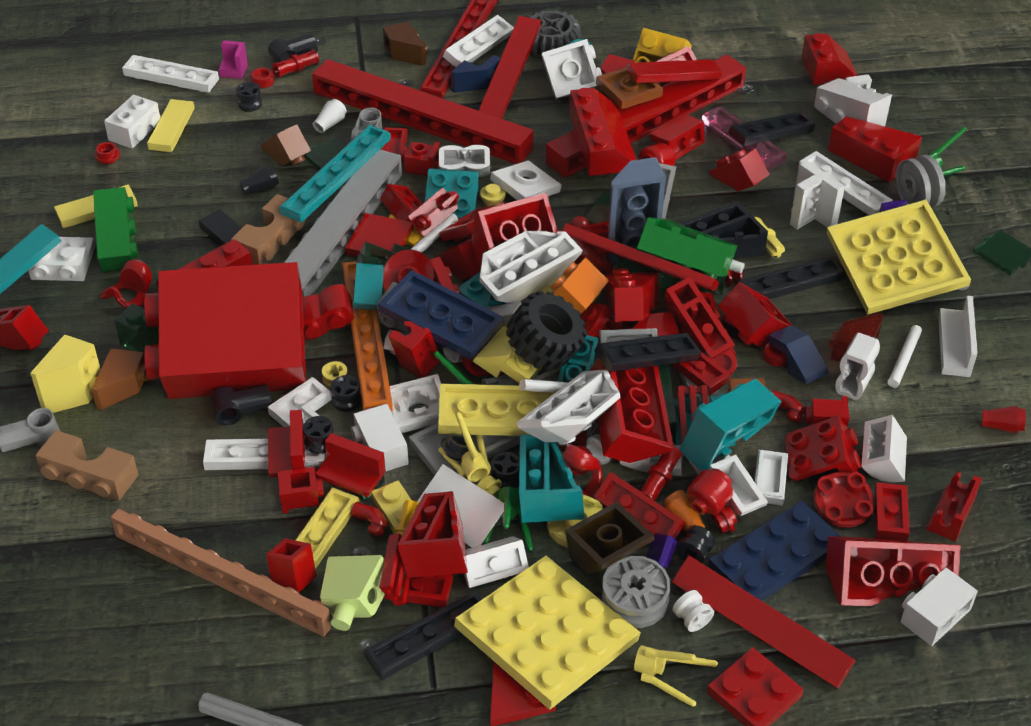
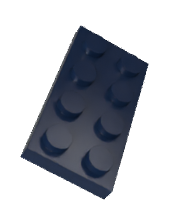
M413 270L378 303V311L403 325L405 321H411L423 329L427 327L430 329L434 341L470 360L504 324L503 316Z
M800 501L710 558L708 567L763 601L827 558L828 536H841L803 501Z

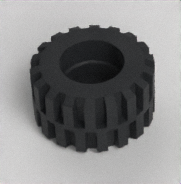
M542 291L528 295L510 317L506 325L508 328L506 336L510 338L508 342L511 347H514L516 355L521 356L525 363L533 364L534 368L540 369L543 367L545 371L558 370L564 366L584 343L587 331L584 329L586 326L584 320L580 318L581 314L573 308L570 302H566L559 295L554 296L551 292L545 294Z

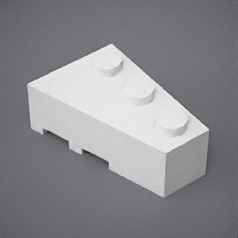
M838 78L817 87L814 107L836 124L848 116L885 126L892 94L876 93V89H864L860 87V84Z

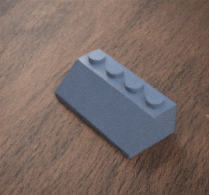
M656 157L630 161L611 182L608 239L637 249L647 218H662L666 177ZM640 250V251H642V252H645V253H648V254L652 255V253H649V252ZM607 252V267L635 263Z

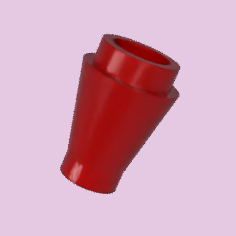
M1018 405L982 410V427L1017 434V431L1025 432V408H1018Z

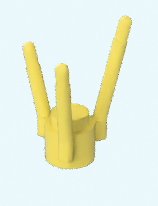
M457 412L455 415L469 451L462 456L461 465L456 460L450 459L442 447H439L438 451L459 475L464 478L467 477L470 482H479L488 476L492 469L487 459L483 436L476 435L478 453L461 413Z
M641 645L634 664V671L642 673L641 681L655 685L691 707L696 706L695 700L659 680L655 675L663 674L666 661L716 667L718 662L697 658L694 654L658 650Z

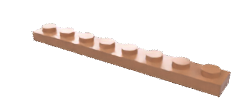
M118 509L111 516L116 537L323 637L331 629L329 608L318 600L312 601L300 595L291 587L285 588L263 574L257 575L247 570L238 562H230L220 557L213 550L200 548L185 537L179 538L169 533L160 525L154 526L144 521L137 514H129Z

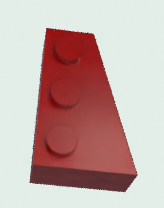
M846 116L832 127L828 151L890 183L896 178L897 166L901 161L918 157L922 136Z

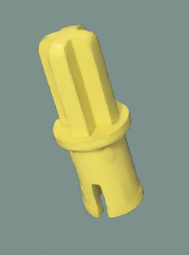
M755 217L768 231L765 249L771 256L781 257L785 248L776 238L775 231L768 228L759 217Z

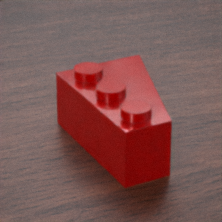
M613 269L612 273L605 274V277L609 280L605 285L606 305L612 310L611 316L615 322L643 321L650 314V310H654L655 305H659V272L629 273L628 269Z
M453 491L424 494L397 544L407 578H430L435 575L468 573L463 524Z

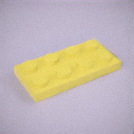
M440 384L438 434H462L455 415L457 412L461 413L470 435L520 436V434H528L518 428L517 422L554 393L521 391L519 386Z

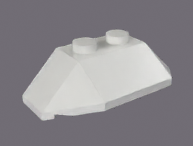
M524 231L483 253L479 281L498 301L505 303L521 301L531 293H536L554 283L565 269L581 255L583 250L566 232Z
M608 370L583 371L519 420L517 426L519 429L543 442H558L560 445L573 442L576 439L575 436L581 431L590 428L593 421L621 398L620 393L611 379Z

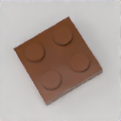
M627 67L596 77V85L620 109L651 101L652 99L662 97L663 88L657 82L636 83L626 71Z

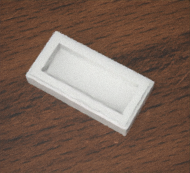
M758 449L754 482L768 501L767 504L783 506L788 453Z

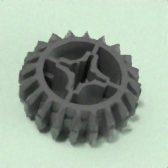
M549 9L548 11L540 10L539 13L532 12V15L526 16L541 20L540 30L531 49L534 55H541L543 52L565 46L581 37L578 20L574 19L573 15H567V12L561 13L559 10L551 11Z

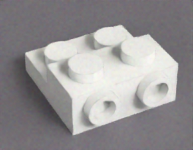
M587 39L541 54L555 100L569 96L570 90L599 88L596 85V77L602 75L600 68L595 66L593 60L596 58L593 46L588 44Z
M59 237L61 242L28 270L31 280L84 281L96 246L94 238Z

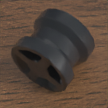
M246 82L236 88L237 97H239L238 106L242 111L252 112L262 106L258 84Z
M350 375L339 376L333 380L331 392L334 407L342 412H349L358 408L361 404L359 381Z
M314 416L306 420L303 425V433L307 450L315 454L326 453L325 440L331 433L333 434V424L329 418Z
M502 452L494 456L491 461L492 477L502 481L500 488H516L519 486L520 458L511 452Z
M690 526L685 532V538L681 539L676 545L677 554L684 561L688 556H691L700 563H703L707 557L706 552H710L715 546L714 536L701 526Z

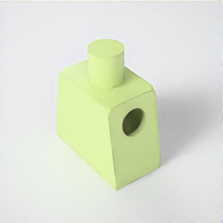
M382 555L328 557L320 599L329 608V612L333 616L331 625L336 629L349 630L353 618L372 617L375 615L385 595L379 588L384 565Z

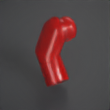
M773 390L772 393L781 400L779 407L789 410L787 419L799 423L802 420V415L805 414V406L795 397Z
M355 502L351 516L370 522L367 529L368 533L380 537L383 536L385 527H388V520L383 512L378 508Z

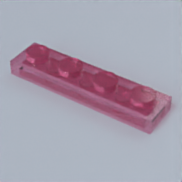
M719 106L702 115V121L707 127L737 149H744L747 152L756 148L768 171L786 162L787 153L770 141L743 146L728 134L730 126L744 122L723 107Z

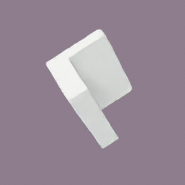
M512 536L466 549L468 573H464L467 587L471 588L523 572L529 567L523 540Z

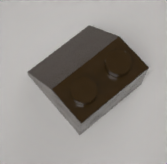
M618 502L609 505L565 530L569 557L587 575L607 568L655 540L654 535Z

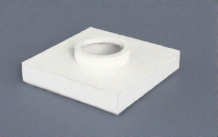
M529 160L493 171L490 177L492 182L499 185L500 188L516 200L542 193H547V196L559 193L562 186Z
M438 374L390 386L393 411L391 413L401 433L432 426L439 422L441 381ZM415 404H425L428 406L427 409L424 406L414 409V412L408 411Z

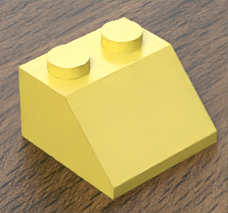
M64 334L30 374L41 408H48L52 413L88 404L93 399L91 389L101 370L94 344Z

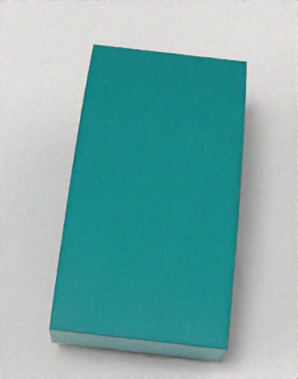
M356 263L353 308L378 310L377 303L382 298L384 265Z
M586 335L582 346L561 367L558 382L569 383L583 371H590L596 357L594 350L599 343L598 337Z

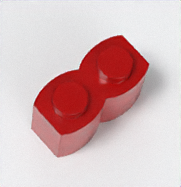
M343 284L327 287L318 295H310L303 298L304 339L311 340L321 337L330 329L345 327L355 319L352 296Z

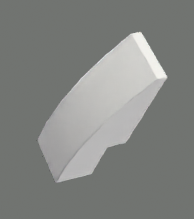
M720 454L713 460L709 469L716 468L723 471L732 481L733 496L726 506H729L735 513L742 516L767 505L768 501L736 455H728L724 458ZM689 460L692 467L699 474L701 471Z

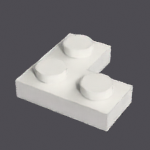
M312 377L269 405L268 412L283 427H290V410H302L303 422L305 423L309 418L319 416L315 411L332 400V393Z

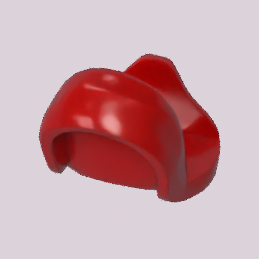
M140 260L126 262L122 267L118 284L105 289L99 295V298L108 300L113 296L116 302L123 308L130 310L139 308L144 303L145 294L148 292L152 281L150 268ZM130 289L135 291L137 296L127 302L119 291Z
M568 444L562 452L563 461L567 468L570 466L582 471L591 470V480L586 489L582 490V494L592 498L602 484L600 461L582 449Z

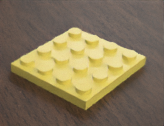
M927 199L827 227V235L867 315L970 286L971 278Z
M547 556L541 558L456 617L454 625L455 628L549 710L639 640L641 633Z

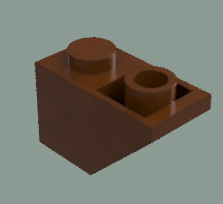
M408 21L382 27L384 48L392 59L421 66L426 65L425 55L428 54L426 42L420 39L418 31L413 29Z

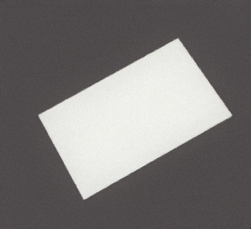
M442 464L417 502H420L424 494L453 491L463 524L464 541L472 548L480 546L504 512V503Z

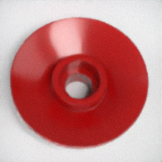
M416 250L397 252L387 261L383 269V287L385 291L388 290L393 282L398 284L411 270L435 281V271L432 262L426 255Z

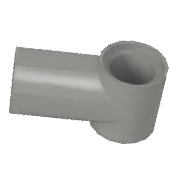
M38 408L33 410L25 420L0 426V448L2 452L34 443L43 446L55 430L60 431L52 411L48 408Z

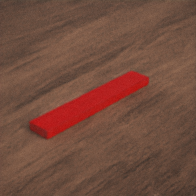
M523 16L518 17L479 108L480 112L503 119L540 30L541 20Z
M565 223L562 232H566L576 241L681 280L691 277L697 286L714 292L719 285L715 278Z
M691 556L687 557L672 580L674 585L685 592L697 590L702 596L704 604H709L713 610L837 689H839L856 662L854 658Z

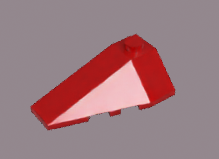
M828 536L826 569L839 605L872 606L880 603L881 600L893 596L899 597L905 595L908 591L922 587L929 576L932 574L937 576L945 568L959 576L961 545Z

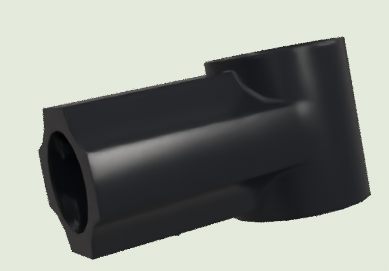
M311 33L287 41L280 38L275 39L268 47L269 54L277 63L289 59V56L293 54L300 55L310 50L318 51L315 37Z
M268 385L236 391L231 387H221L211 395L216 420L219 424L225 426L236 424L240 421L242 415L268 410V406L272 404Z

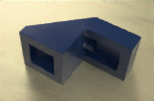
M493 55L481 66L464 60L451 71V91L456 93L488 89L501 58Z
M790 325L769 334V344L787 354L788 374L805 384L829 374L825 362L807 333Z

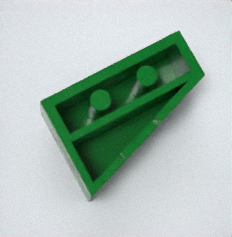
M125 187L93 190L97 256L102 272L122 270L126 262L138 258L137 243L134 242V235L137 233L135 220L133 219V212H135L133 197H128Z
M648 217L637 249L652 253L653 256L664 260L675 261L677 265L691 270L692 268L702 271V274L717 280L718 276H727L738 245L665 218Z

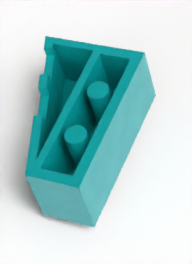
M756 378L746 384L740 383L733 391L727 394H720L713 402L707 405L703 403L694 411V420L679 450L700 471L709 469L717 456L721 454L725 458L731 453L732 450L729 447L739 439L743 442L747 441L771 422L781 400Z
M520 434L519 498L522 523L584 519L582 490L579 485H576L570 468H567L562 453L556 442H543L530 434Z

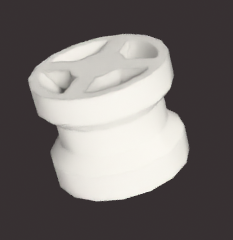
M697 590L683 594L673 606L674 614L678 618L685 620L684 625L690 632L703 628L714 615V610L709 604L702 602V596Z

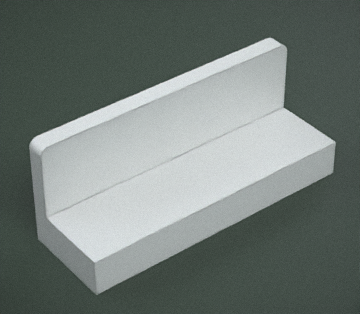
M973 296L966 297L963 310L940 308L938 322L941 372L943 375L971 376L977 357Z

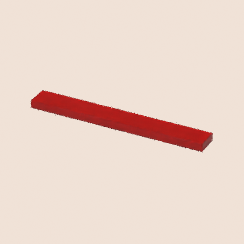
M498 0L470 1L421 85L420 91L443 99L451 85V71L456 68L443 57L445 50L485 24Z

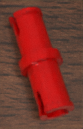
M310 50L300 55L293 54L289 56V59L273 63L272 70L277 78L292 72L299 73L303 68L318 64L319 56L315 50Z
M674 447L671 452L662 454L656 464L652 465L648 470L649 477L640 492L655 502L664 485L669 484L672 479L671 473L682 455L679 449Z

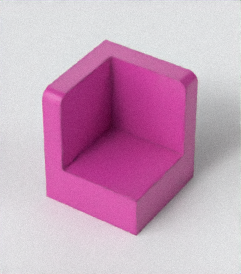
M222 41L223 60L218 69L219 77L242 79L248 66L245 42Z

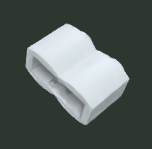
M456 145L441 147L439 149V169L479 172V178L490 175V149L483 145H471L466 148Z
M859 332L854 336L840 361L841 373L835 384L837 394L847 396L855 401L860 399L875 371L874 361L880 350L878 339Z

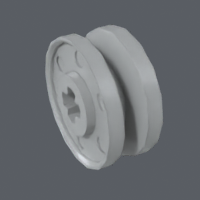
M926 154L915 157V159L903 160L897 166L896 186L901 200L905 199L907 201V205L926 199L930 207L939 206L943 202L946 193L945 179L938 162L932 156Z
M628 556L607 568L603 576L602 601L635 628L654 625L664 617L669 606L670 578L660 564L644 556Z

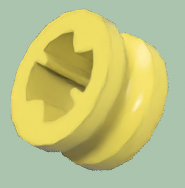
M329 362L322 368L323 384L331 389V383L339 376L348 375L347 367L341 362Z

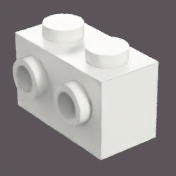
M132 95L104 121L108 140L133 149L158 124L160 120L157 102Z

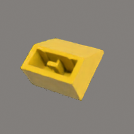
M643 28L633 60H635V63L656 62L687 46L691 49L692 45L687 39Z

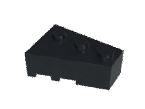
M738 201L678 223L738 245L733 259L762 256L765 254L768 231Z

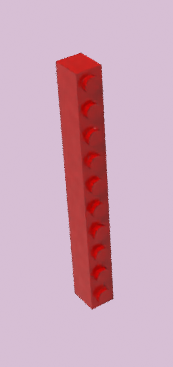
M726 54L714 60L723 71L721 79L672 81L662 86V97L629 108H618L630 143L632 144L650 135L654 130L683 114L689 115L744 87L746 67ZM574 130L546 143V164L564 178L586 167Z
M329 59L312 73L313 91L318 95L337 99L344 104L361 110L376 108L381 112V117L465 147L471 145L486 146L490 149L491 156L513 164L522 163L533 150V129Z

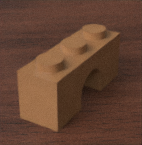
M276 194L262 208L265 227H254L246 224L231 238V241L233 239L237 240L251 253L252 265L266 264L283 245L288 243L289 239L298 230L303 228L305 220L300 223L280 214L279 207L289 198Z
M57 430L54 431L35 455L40 472L47 479H56L70 484L76 489L82 488L94 492L100 497H109L118 501L121 500L139 475L134 455L107 447L98 458L85 461L87 456L82 439Z

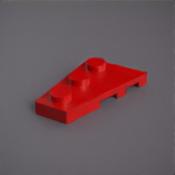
M494 662L490 726H497L556 711V705L549 710Z

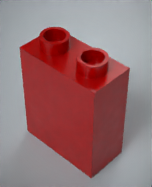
M297 262L158 271L159 293H146L144 306L147 326L159 327V344L145 346V369L148 380H161L168 399L211 396L215 390L221 387H231L236 391L268 385L269 392L290 391L306 382L303 297Z

